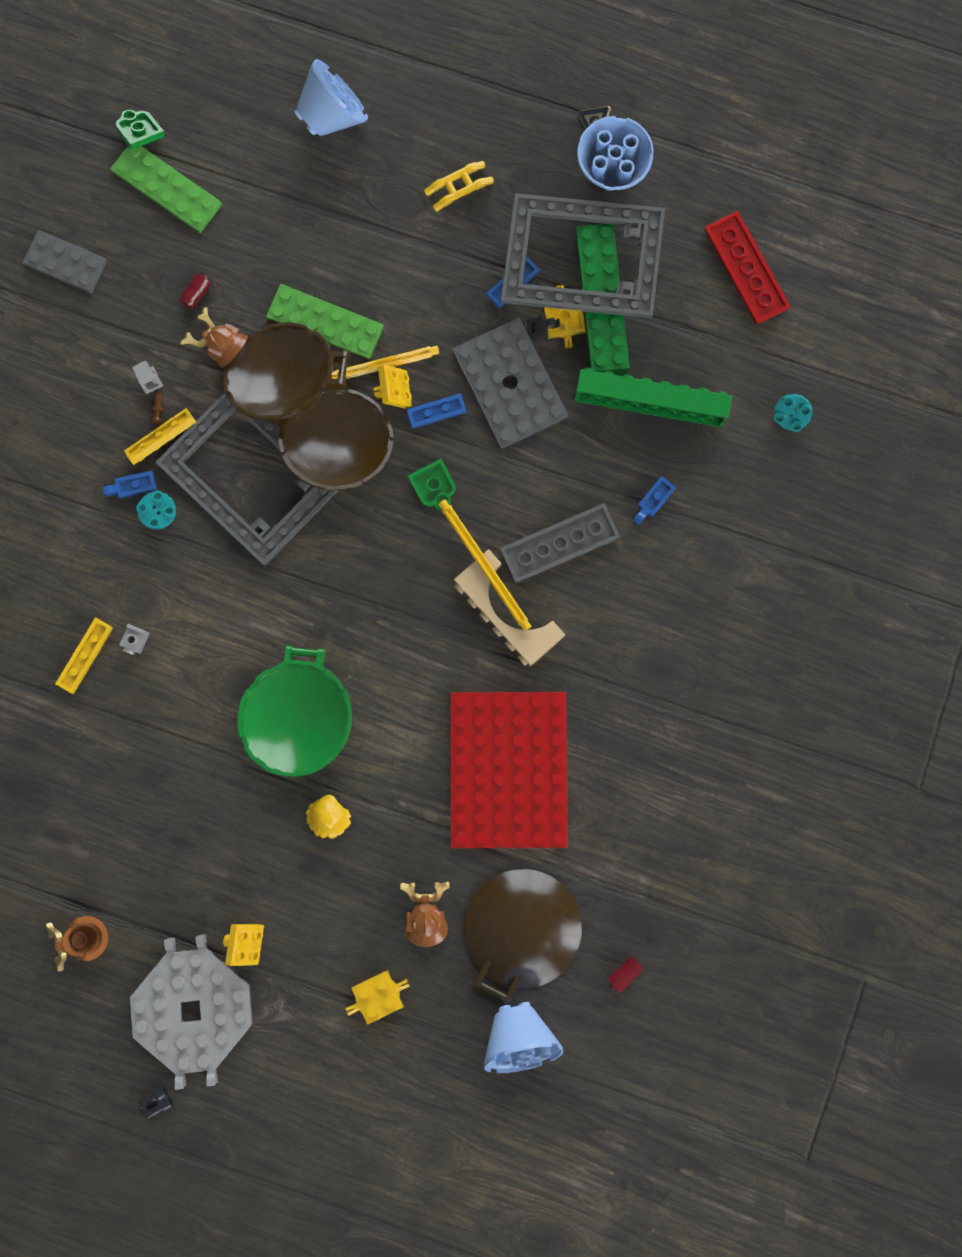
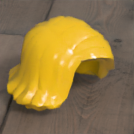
M326 795L310 804L309 809L306 811L307 824H309L310 830H313L316 836L320 835L323 839L327 836L333 839L337 835H341L351 824L349 810L343 808L332 795Z

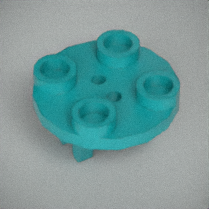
M786 395L776 403L774 420L784 429L798 432L810 422L813 414L812 406L801 395Z
M154 491L145 495L137 505L138 517L148 528L154 530L163 529L174 520L176 505L167 494L161 491Z

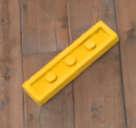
M186 408L124 450L132 464L135 465L168 441L173 440L178 434L189 429L196 421Z
M95 617L55 684L74 694L113 630V627Z

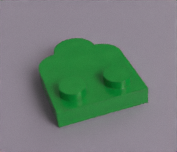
M125 110L121 118L116 122L117 132L131 150L165 137L164 130L151 114L146 111L135 112L133 110Z
M442 459L408 475L423 505L427 507L434 506L440 511L442 509L439 503L443 500H446L451 505V496L455 493L456 486Z

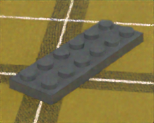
M605 503L508 544L500 548L516 584L620 539V536Z

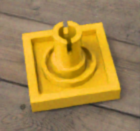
M385 364L378 366L380 386L374 388V391H378L374 393L375 397L378 399L382 398L384 404L404 409L412 407L407 371Z
M231 924L230 934H227L223 940L224 946L228 947L225 965H258L264 925Z

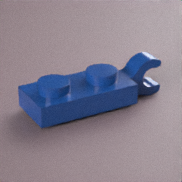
M153 471L116 478L115 485L102 487L106 497L118 494L120 499L157 491Z
M661 476L638 504L641 511L633 521L639 525L647 514L653 517L676 487Z

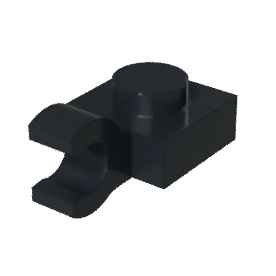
M541 315L527 320L529 337L534 340L549 335L548 329L561 327L560 319L555 320L552 317L546 320V316Z

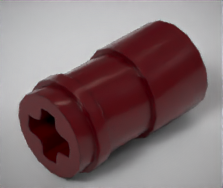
M196 273L184 293L180 295L179 301L187 308L193 310L211 286V283L207 280L208 277Z
M633 956L627 958V961L607 978L612 983L610 986L612 990L616 988L622 993L644 970Z

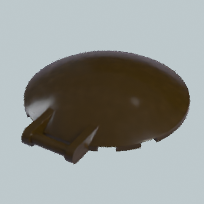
M292 322L268 325L263 327L262 331L254 335L252 333L248 335L242 349L225 366L223 372L224 391L234 408L250 418L265 421L285 419L307 409L318 400L325 390L346 389L347 381L345 378L351 354L347 351L332 352L325 338L319 332L309 329L306 325ZM334 363H340L338 379H332Z
M347 389V391L325 390L318 400L304 411L285 419L271 421L280 427L278 438L280 453L289 470L306 484L323 490L342 491L366 484L384 469L393 449V429L385 411L370 397L351 389Z
M510 870L493 877L476 892L470 902L465 919L467 947L474 962L481 969L472 988L480 989L502 1000L503 1004L509 1005L517 988L542 986L556 979L569 967L579 949L582 923L574 898L558 880L536 870ZM486 976L508 987L507 993L482 982L484 977Z

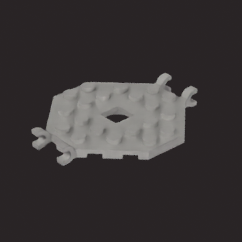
M206 934L196 936L198 948L196 950L176 951L175 938L165 939V956L130 997L133 1038L175 1073V1090L183 1089L186 1086L185 1073L207 1071V1086H215L218 1083L216 1068L253 1024L249 983L241 979L229 966L225 965L223 961L221 962L207 949ZM200 1000L201 1020L184 1022L182 1020L181 1002Z

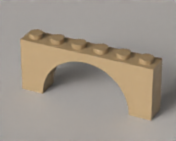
M488 549L484 556L496 572L501 567V562ZM476 561L454 579L456 590L461 595L463 593L466 594L469 598L467 602L474 609L477 607L482 612L479 615L486 623L490 621L494 626L492 630L498 637L503 636L507 640L505 642L506 646L511 651L515 650L520 655L518 659L524 666L528 664L531 667L565 637L563 631L554 621L541 628L526 631L505 624L492 609L489 600L490 581Z

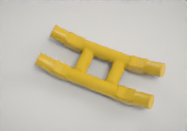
M484 161L470 163L464 168L436 180L424 190L426 195L430 196L444 186L447 188L449 194L433 205L436 212L453 203V201L494 183L491 176L478 179L473 183L468 175L485 168ZM462 178L466 187L456 191L452 182Z

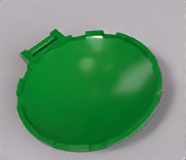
M287 645L284 662L269 670L266 669L258 675L242 697L237 718L239 737H241L244 749L250 758L271 773L286 777H298L317 772L331 763L347 742L352 725L351 702L342 683L335 675L324 668L325 649H303ZM293 655L316 657V662L293 660Z

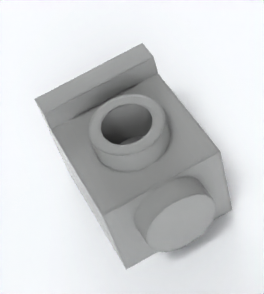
M147 361L132 367L146 394L163 386L154 366L150 367Z
M127 624V629L120 642V646L124 647L122 651L132 655L135 652L141 654L150 633ZM131 637L135 638L133 643H130Z

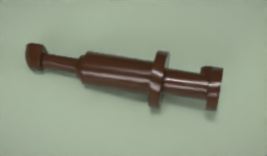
M161 387L158 388V392L155 394L154 407L151 408V411L154 413V419H152L154 424H161L160 414L164 413Z

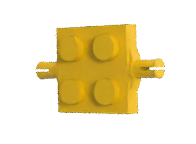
M558 285V286H556V287H557V288H564V285H561V286ZM544 307L546 320L554 317L555 320L560 319L561 327L548 329V339L564 338L565 348H572L571 337L586 333L583 311Z
M387 970L352 987L356 997V1004L346 1007V1011L354 1008V1010L347 1014L350 1016L360 1011L368 1025L403 1008L399 991L410 987L409 983L401 986L407 983L408 980L406 979L396 984Z

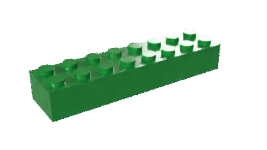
M614 224L576 226L575 242L581 290L617 294L620 276ZM583 311L589 368H593L596 372L601 373L610 371L618 376L628 374L630 366L624 316Z
M585 368V370L581 369L575 402L722 428L729 418L732 396L727 395L728 393L723 391L714 393L709 392L706 388L692 389L690 386L683 384L675 386L667 381H660L658 383L652 382V379L649 378L635 379L627 374L618 376L610 371L601 373L596 372L593 368Z

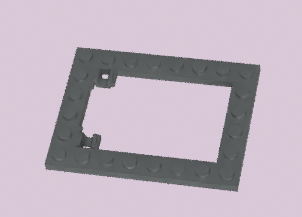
M515 193L501 303L652 318L665 208ZM531 217L625 225L624 238L629 239V237L634 236L639 240V245H642L638 279H635L634 283L618 282L617 294L523 284ZM623 290H629L630 295L623 294Z
M224 392L196 423L155 463L254 557L266 566L338 491L319 489L297 478L294 482L304 490L303 499L277 525L275 524L271 528L260 517L251 526L246 523L184 464L237 410L230 403ZM242 414L280 450L278 440L279 426L271 421L257 420ZM259 527L263 530L260 535L256 532Z

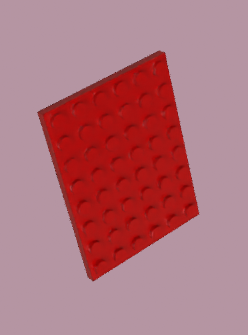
M451 692V848H568L566 692Z

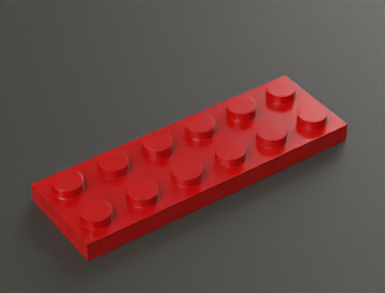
M738 211L705 226L704 231L756 325L791 307Z

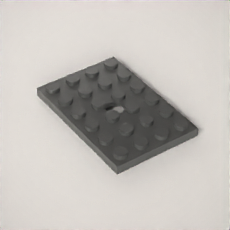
M520 318L514 319L452 348V352L500 449L569 417ZM505 377H515L518 382L517 386L514 389L505 388L503 385Z

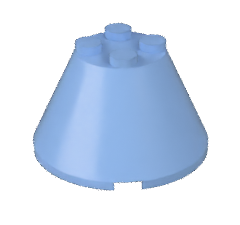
M318 59L313 61L297 110L295 111L297 117L308 124L307 129L313 135L317 133L321 136L364 123L368 116L363 114L364 107L359 99L337 74L333 76L328 71V65Z
M616 116L604 117L593 122L583 132L578 145V162L584 175L595 185L607 191L622 190L636 185L646 176L652 165L653 144L646 130L634 120L616 118Z
M529 1002L520 1003L512 1008L510 1005L500 1007L499 1012L494 1016L484 1060V1069L487 1072H491V1069H496V1073H510L541 1066V1061L550 1058V1061H553L563 1054V1047L533 1007L530 1006Z

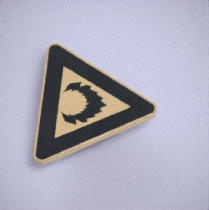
M604 106L580 110L578 115L587 129L593 122L608 117L611 107Z

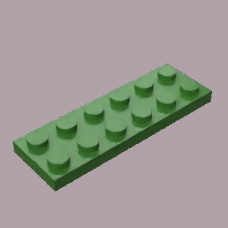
M127 146L110 168L117 176L199 233L203 231L222 206L221 201L142 146L133 150Z
M280 284L266 316L268 320L275 323L292 322L306 325L309 329L319 332L328 344L367 360L371 359L384 329V325L283 284Z

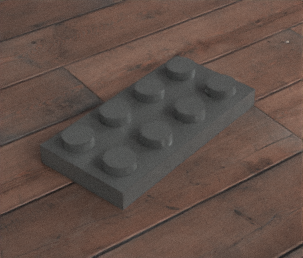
M38 230L22 263L25 266L92 294L107 260L102 256Z

